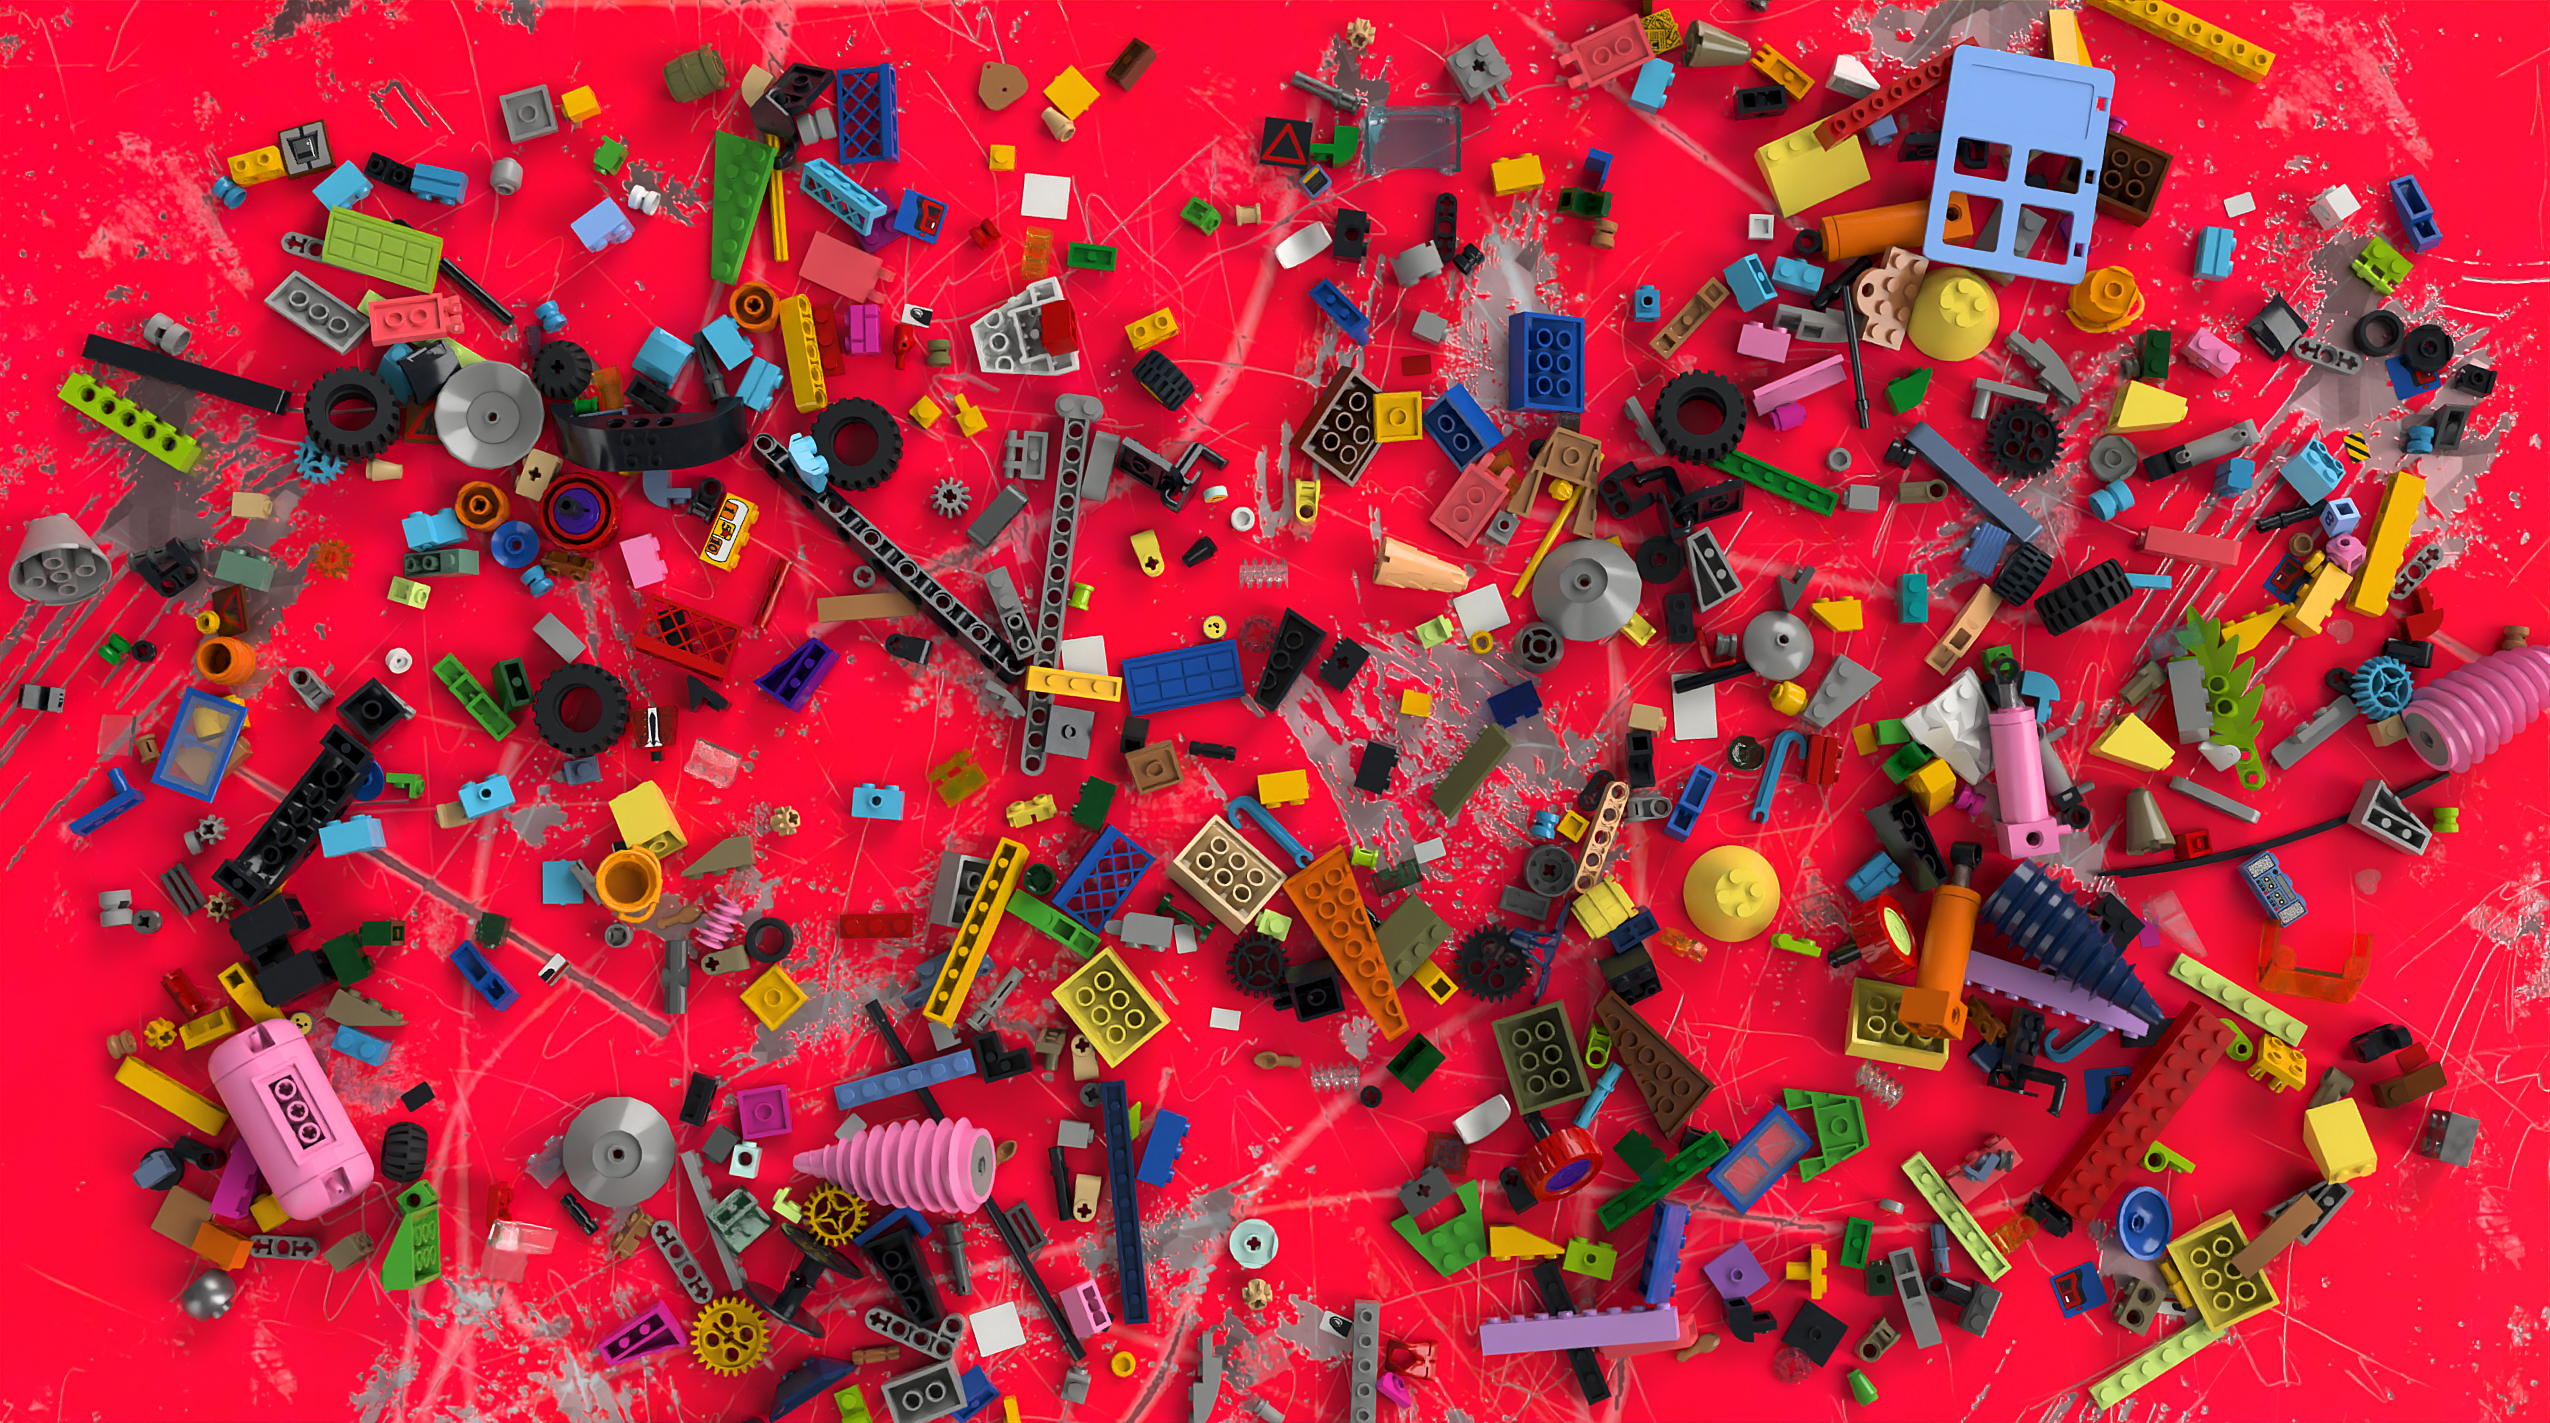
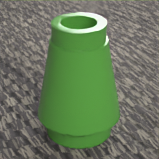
M1860 1368L1847 1374L1855 1400L1862 1407L1879 1398L1876 1393L1878 1390L1861 1372Z

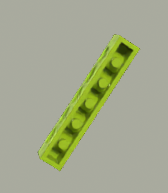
M72 372L58 394L59 398L177 470L188 473L202 451L201 448L195 445L197 442L195 439L186 434L182 437L176 434L177 428L165 421L163 424L155 421L156 415L145 409L142 412L135 409L136 403L126 397H123L122 400L117 398L115 390L104 384L102 388L95 384L96 379L85 372L82 375ZM94 391L93 400L88 401L89 393ZM114 403L115 409L109 414L108 407ZM134 415L135 422L133 425L128 426V419ZM154 428L155 435L149 439L148 432ZM174 440L175 447L169 451L168 444Z

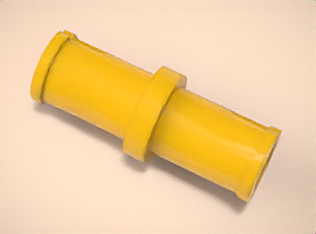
M2168 1258L2160 1262L2157 1266L2168 1282L2167 1287L2169 1290H2173L2182 1305L2181 1307L2185 1309L2195 1304L2196 1302L2173 1264L2172 1259Z

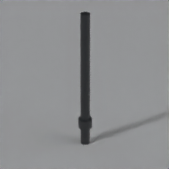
M1845 285L1841 286L1856 393L1854 404L1855 410L1858 411L1860 429L1870 427L1868 416L1870 405L1869 398H1866L1851 286Z

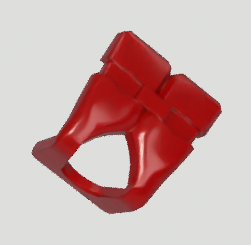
M1704 627L1696 631L1699 650L1707 667L1713 669L1736 663V658L1712 663Z
M1389 1338L1385 1370L1400 1376L1433 1381L1435 1378V1361L1438 1356L1439 1343L1437 1341L1404 1342L1395 1338ZM1395 1349H1405L1410 1352L1414 1360L1408 1366L1401 1368L1393 1362L1392 1353Z

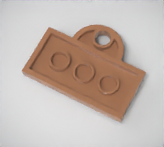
M1887 245L1880 268H1869L1857 277L1852 288V301L1856 310L1864 315L1857 335L1858 339L1899 351L1929 263L1928 259L1924 256ZM1865 284H1868V292L1863 295L1862 288Z

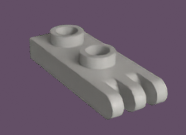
M1632 396L1624 403V413L1630 421L1634 420L1638 428L1635 430L1642 441L1646 440L1656 457H1661L1666 448L1661 443L1657 432L1636 397Z

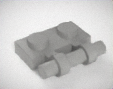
M1008 430V439H1005L1004 446L1007 448L1006 460L1003 461V468L1005 469L1004 478L1014 479V470H1021L1020 478L1023 480L1045 481L1049 433L1024 431V440H1017L1018 431ZM1016 448H1023L1022 461H1015Z

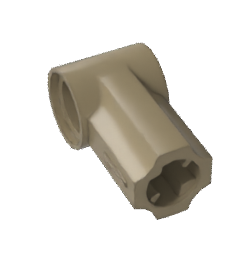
M1938 479L1927 482L1898 483L1899 504H1936L1942 501L1948 494L1946 483ZM1931 486L1940 488V497H1933L1930 494Z
M2150 659L2136 671V675L2118 693L2126 703L2134 707L2151 690L2153 691L2162 685L2169 676L2153 659Z
M2330 1066L2320 1079L2321 1085L2307 1106L2313 1109L2338 1102L2340 1098L2344 1097L2351 1090L2354 1080L2334 1066Z

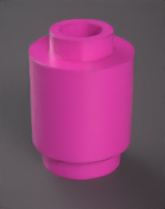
M1797 402L1775 408L1773 412L1769 413L1770 421L1775 431H1785L1803 425L1804 419L1807 418L1804 406L1799 405Z

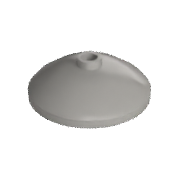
M1772 610L1759 614L1748 624L1742 639L1743 653L1750 667L1759 675L1770 680L1785 681L1793 679L1800 675L1812 660L1814 644L1809 629L1798 617L1785 611ZM1779 638H1784L1786 640V644H1782L1779 641Z

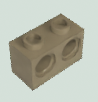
M358 1231L345 1236L323 1253V1255L335 1271L340 1273L353 1268L376 1249L373 1247L374 1242L367 1233Z
M2133 1277L2132 1280L2126 1283L2123 1289L2125 1294L2121 1302L2118 1301L2115 1304L2111 1320L2144 1337L2166 1293L2139 1278ZM2145 1288L2147 1295L2145 1299L2139 1301L2138 1292ZM2134 1310L2136 1313L2135 1319L2128 1322L2126 1318L2127 1313Z

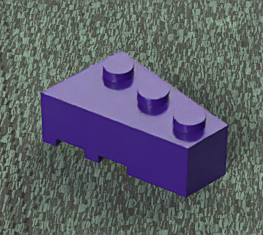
M813 637L791 653L789 658L779 665L776 664L771 668V671L763 677L757 678L753 683L790 710L799 713L841 655Z

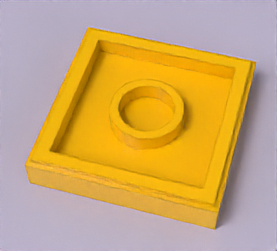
M1420 391L1373 394L1374 442L1422 440V401Z
M776 963L739 996L772 1032L809 999Z

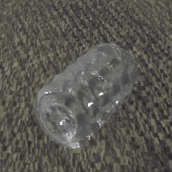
M1256 558L1252 559L1251 565H1248L1247 560L1243 559L1241 566H1239L1240 589H1242L1244 582H1246L1249 589H1252L1254 582H1256L1258 589H1261L1263 582H1266L1267 587L1271 588L1273 581H1275L1277 588H1281L1282 582L1285 581L1288 588V565L1285 558H1281L1279 565H1277L1275 558L1271 559L1270 565L1267 564L1265 558H1262L1260 565H1258Z
M1866 1059L1856 1069L1851 1080L1857 1079L1855 1083L1856 1088L1862 1084L1865 1085L1863 1089L1864 1094L1872 1090L1871 1099L1880 1096L1879 1105L1888 1102L1886 1110L1889 1111L1898 1104L1906 1089H1903V1084L1900 1082L1895 1084L1894 1077L1887 1078L1886 1071L1879 1072L1880 1068L1878 1065L1871 1067L1872 1061Z
M1359 1060L1356 1067L1353 1066L1351 1061H1348L1346 1068H1344L1342 1061L1338 1062L1337 1068H1334L1332 1062H1329L1327 1069L1320 1062L1317 1070H1315L1313 1063H1310L1311 1082L1316 1094H1319L1321 1086H1323L1326 1093H1329L1331 1086H1333L1335 1092H1339L1341 1085H1343L1345 1092L1349 1091L1350 1085L1353 1086L1355 1091H1358L1360 1086Z

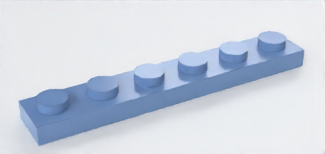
M971 1048L833 1088L840 1111L976 1073L978 1070Z

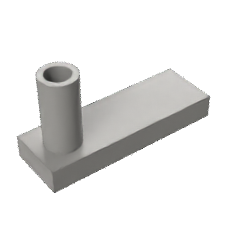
M1977 377L1973 379L1971 389L1977 391L1971 418L1985 420L1991 394L2029 404L2037 403L2038 406L2046 404L2048 394Z

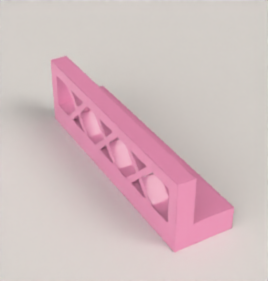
M1836 355L1753 390L1748 396L1757 416L1760 417L1774 411L1775 408L1793 403L1845 381L1847 377L1840 364L1844 360L1842 355Z

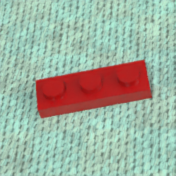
M833 304L812 306L811 310L823 378L846 374Z
M913 913L840 915V939L914 937Z

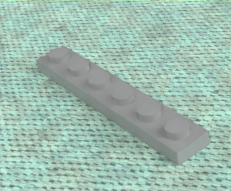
M694 1149L680 1154L733 1291L741 1289L742 1284L748 1280L744 1267H740L737 1261L739 1253L727 1243L709 1219V1216L720 1208V1204L717 1198L713 1199L710 1191L712 1183L707 1175L704 1176L701 1167L704 1166L703 1160L699 1153H695Z

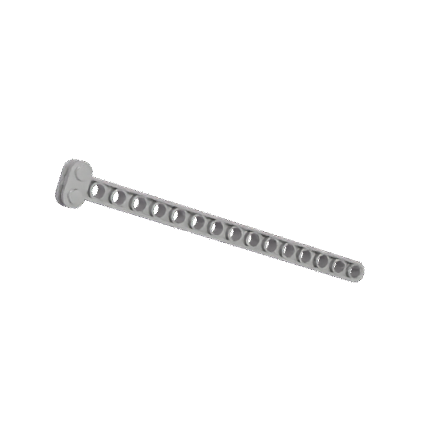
M1070 393L1060 395L1055 402V409L1058 415L1065 419L1036 639L1041 651L1034 655L1033 666L1040 667L1042 663L1048 662L1051 664L1052 669H1059L1090 423L1099 421L1104 413L1102 403L1096 397ZM1072 427H1082V435L1077 438L1070 435ZM1073 449L1080 452L1079 458L1076 461H1069L1067 459L1068 452ZM1068 473H1073L1077 476L1076 482L1072 485L1064 483V477ZM1064 497L1073 498L1074 503L1071 508L1065 509L1061 507V500ZM1063 520H1067L1070 522L1071 527L1067 532L1062 533L1058 530V524ZM1065 544L1068 550L1064 556H1057L1055 554V547L1057 545ZM1060 567L1064 569V577L1062 579L1054 580L1052 578V571L1055 568ZM1053 591L1061 593V600L1057 604L1049 602L1048 597ZM1050 615L1058 617V624L1053 628L1047 627L1045 623L1046 618ZM1046 639H1053L1055 641V648L1052 651L1047 652L1043 650L1042 644ZM1030 691L1021 768L1025 774L1030 776L1042 774L1046 767L1048 753L1041 752L1042 744L1039 747H1033L1030 743V738L1034 734H1040L1043 738L1046 718L1042 723H1036L1033 715L1037 710H1043L1047 714L1048 704L1054 705L1055 694L1049 693L1045 699H1039L1036 691ZM1035 757L1039 760L1040 766L1037 770L1030 771L1027 767V762L1030 758Z

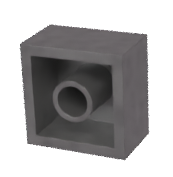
M2433 1109V1112L2430 1113L2427 1119V1134L2421 1141V1156L2468 1168L2480 1120L2449 1111Z

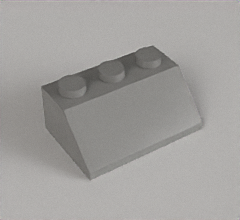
M2002 202L1997 204L1973 249L1986 252L1995 251ZM2020 207L2013 254L2020 258H2026L2047 219L2024 207ZM1972 268L2004 287H2007L2016 276Z
M943 851L929 922L961 929L991 860Z
M953 1355L946 1360H939L886 1380L881 1386L894 1423H925L968 1406L962 1379Z

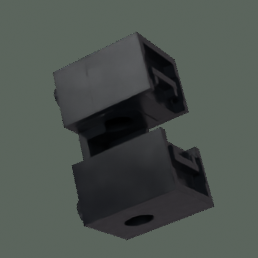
M280 894L228 921L231 927L229 932L232 938L238 941L244 954L250 955L259 972L255 977L263 990L262 998L264 1002L271 1006V1008L288 1007L338 981L323 948L316 951H310L307 948L295 955L288 941L294 935L312 927L296 894Z

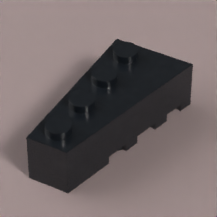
M1289 607L1286 608L1273 648L1253 699L1256 704L1273 715L1278 711L1327 637V632Z
M1912 791L1890 798L1864 812L1916 894L1938 887L1951 879Z
M911 1225L869 1241L861 1246L864 1252L868 1253L873 1260L876 1269L885 1277L888 1286L902 1301L901 1304L919 1329L938 1322L948 1315L915 1230Z

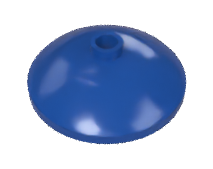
M2139 1186L2130 1190L2123 1197L2117 1209L2116 1233L2122 1248L2132 1258L2148 1261L2160 1256L2166 1249V1244L2170 1241L2173 1228L2171 1209L2163 1194L2155 1188Z

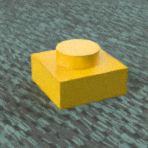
M991 145L990 170L1014 171L1015 146Z
M926 395L909 411L926 430L943 414Z
M1569 809L1556 830L1577 843L1590 822Z

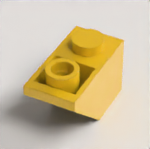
M1853 596L1839 597L1837 602H1830L1829 598L1815 599V603L1808 606L1809 611L1834 632L1859 631L1863 629L1861 600H1853Z
M1429 957L1411 974L1439 1005H1442L1458 990L1457 986Z

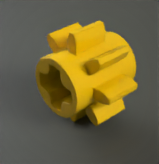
M161 1017L156 1021L149 1022L146 1031L143 1032L149 1037L146 1042L151 1047L155 1045L159 1050L165 1046L172 1045L175 1036H177V1033L172 1030L175 1025L171 1021L166 1022Z

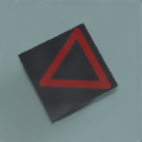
M1266 117L1260 164L1307 170L1313 123Z

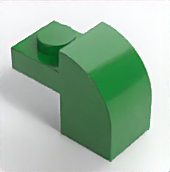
M1335 125L1334 144L1310 143L1309 158H1314L1316 162H1328V159H1333V169L1346 166L1356 155L1359 127Z
M1912 738L1910 742L1905 743L1891 754L1881 767L1897 785L1914 769L1925 763L1933 755L1934 751L1925 744L1920 745Z

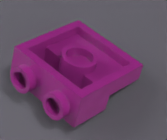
M878 187L868 192L887 206L886 215L873 219L871 233L868 236H863L852 227L866 252L871 255L907 234L893 228L898 211L884 188L879 190ZM845 205L846 210H844V211L849 214L848 208H847V206ZM857 213L860 223L864 225L865 218Z

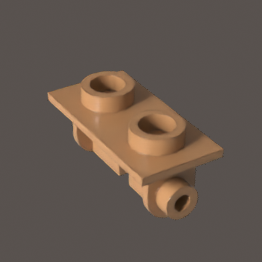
M638 1207L636 1212L629 1214L625 1221V1227L621 1232L618 1231L613 1236L610 1243L613 1255H616L618 1252V1255L623 1259H626L627 1256L630 1257L640 1244V1241L634 1238V1236L637 1234L644 1238L654 1225L652 1222L655 1219L649 1214H646L644 1217L641 1207Z

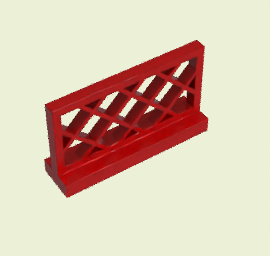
M652 593L633 639L631 649L723 683L743 627ZM654 600L663 603L668 612L655 618L651 609ZM681 610L687 612L691 621L678 626L673 614ZM649 613H650L652 619L649 620V621H647V618H648ZM670 616L675 628L663 633L657 621ZM703 619L709 620L714 629L701 635L696 622ZM654 622L659 635L652 638L641 635L644 626ZM693 624L698 636L685 641L680 629ZM725 628L737 631L734 639L724 643L719 633L720 630ZM677 631L682 643L676 646L668 645L664 636ZM716 633L721 645L709 650L703 638ZM700 639L705 652L695 655L691 653L688 644ZM732 644L728 652L726 646ZM723 648L727 656L724 665L714 662L710 653Z

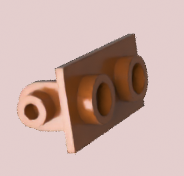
M552 550L551 552H546L545 559H541L544 572H547L549 575L570 577L577 582H591L589 571H593L594 562L590 558L573 555L572 561L568 562V553Z
M1971 995L1967 1004V1017L1985 1040L1992 1045L1995 1037H2006L2008 1034L2007 1026L1998 1017L1994 1018L1995 1013L1985 1000L1977 999L1974 995Z

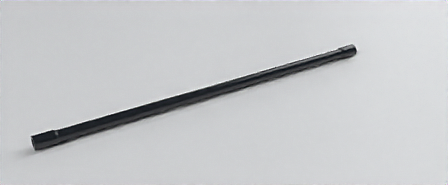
M878 999L865 1005L866 1010L875 1025L880 1029L901 1067L914 1065L888 1021V1017ZM926 1086L915 1089L931 1118L938 1126L946 1117L929 1088ZM990 1194L988 1199L982 1203L1061 1336L1064 1346L1073 1361H1079L1087 1355L1077 1337L1072 1333Z

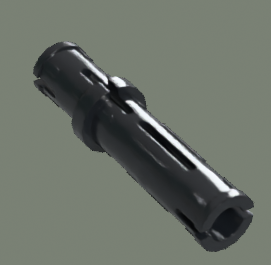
M1861 256L1836 280L1826 284L1824 290L1810 301L1812 308L1817 312H1822L1832 301L1838 300L1841 297V286L1853 284L1863 271L1873 266L1867 256Z
M2321 499L2313 506L2306 504L2287 511H2276L2271 516L2256 519V529L2259 534L2278 528L2281 530L2285 529L2293 523L2322 515L2328 502L2326 499Z
M1056 1146L1048 1148L1052 1168L1050 1176H1053L1059 1220L1067 1221L1075 1219L1067 1174L1069 1173V1167H1066L1064 1147Z

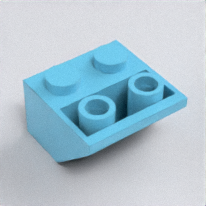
M2314 437L2291 456L2279 470L2311 506L2333 491L2346 473L2342 463L2334 459L2327 452L2326 446Z

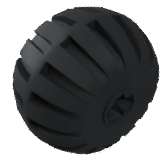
M560 340L546 344L537 352L532 364V375L536 386L542 393L553 399L567 400L579 396L587 389L592 379L593 370L590 357L582 347L574 342ZM561 364L564 366V369L560 370V373H558L556 369L559 368Z
M400 1122L388 1127L385 1132L381 1153V1171L385 1177L400 1183L411 1182L421 1177L425 1168L428 1150V1134L423 1127L412 1122Z

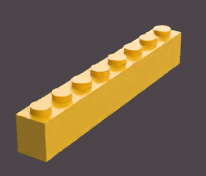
M1005 837L1001 838L922 1015L929 1021L949 1029L952 1028L1030 852L1023 844Z

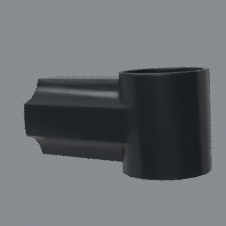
M2386 638L2382 645L2381 653L2382 657L2387 656L2391 659H2398L2399 662L2408 663L2412 667L2429 669L2431 668L2434 644L2424 641L2409 642Z
M185 1135L180 1137L173 1148L174 1156L193 1163L204 1171L220 1169L227 1160L226 1153L221 1148H213ZM210 1153L214 1156L213 1165L208 1160Z
M1928 1272L1923 1275L1922 1280L1928 1294L1964 1308L1970 1303L1972 1287L1934 1272ZM1937 1278L1939 1286L1937 1289L1931 1290L1930 1283L1933 1279Z

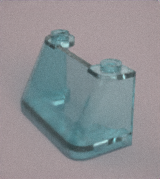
M1455 105L1370 106L1364 108L1365 173H1370L1372 177H1381L1389 169L1436 168L1444 176L1455 175V172H1461L1460 108Z

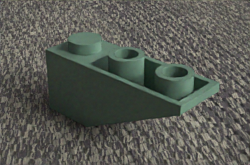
M458 548L404 554V578L479 575V551Z

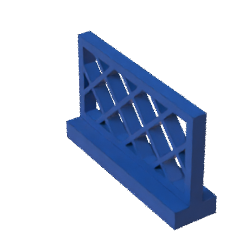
M880 63V66L836 70L840 164L849 165L889 161L890 163L899 162L896 68L890 63ZM870 73H878V81L872 88L864 82ZM853 75L858 80L848 90L844 87L843 76ZM863 84L870 91L860 101L853 93ZM875 94L879 98V105L872 112L865 103ZM852 96L858 102V105L849 114L845 110L844 103ZM864 107L871 114L861 124L854 116ZM875 117L880 121V128L873 135L866 127ZM853 120L860 127L850 137L846 133L845 127ZM864 130L871 138L862 148L855 139ZM877 141L881 145V155L871 156L867 150ZM854 143L860 151L854 158H847L846 150Z
M1108 823L1050 900L1098 935L1106 921H1109L1156 858ZM1119 836L1126 842L1127 852L1114 854L1112 844ZM1130 845L1137 851H1130ZM1109 848H1110V854H1109V855H1105V853H1106V852L1109 850ZM1141 853L1148 858L1143 867H1132L1131 855ZM1128 855L1130 869L1116 871L1114 857ZM1104 858H1111L1113 871L1099 873V861ZM1095 868L1096 874H1090ZM1139 871L1134 877L1133 872ZM1130 872V884L1125 887H1118L1116 874ZM1113 875L1115 888L1101 890L1099 876ZM1096 877L1098 890L1084 892L1083 882L1086 878ZM1081 887V893H1076L1077 890ZM1124 890V892L1119 897V891ZM1115 891L1117 901L1112 906L1103 907L1102 893ZM1099 894L1100 907L1086 909L1085 896ZM1082 896L1083 910L1073 911L1066 906L1072 897ZM1110 909L1108 913L1104 915V910ZM1101 911L1102 920L1096 928L1088 922L1087 912ZM1084 913L1085 919H1083L1078 914Z

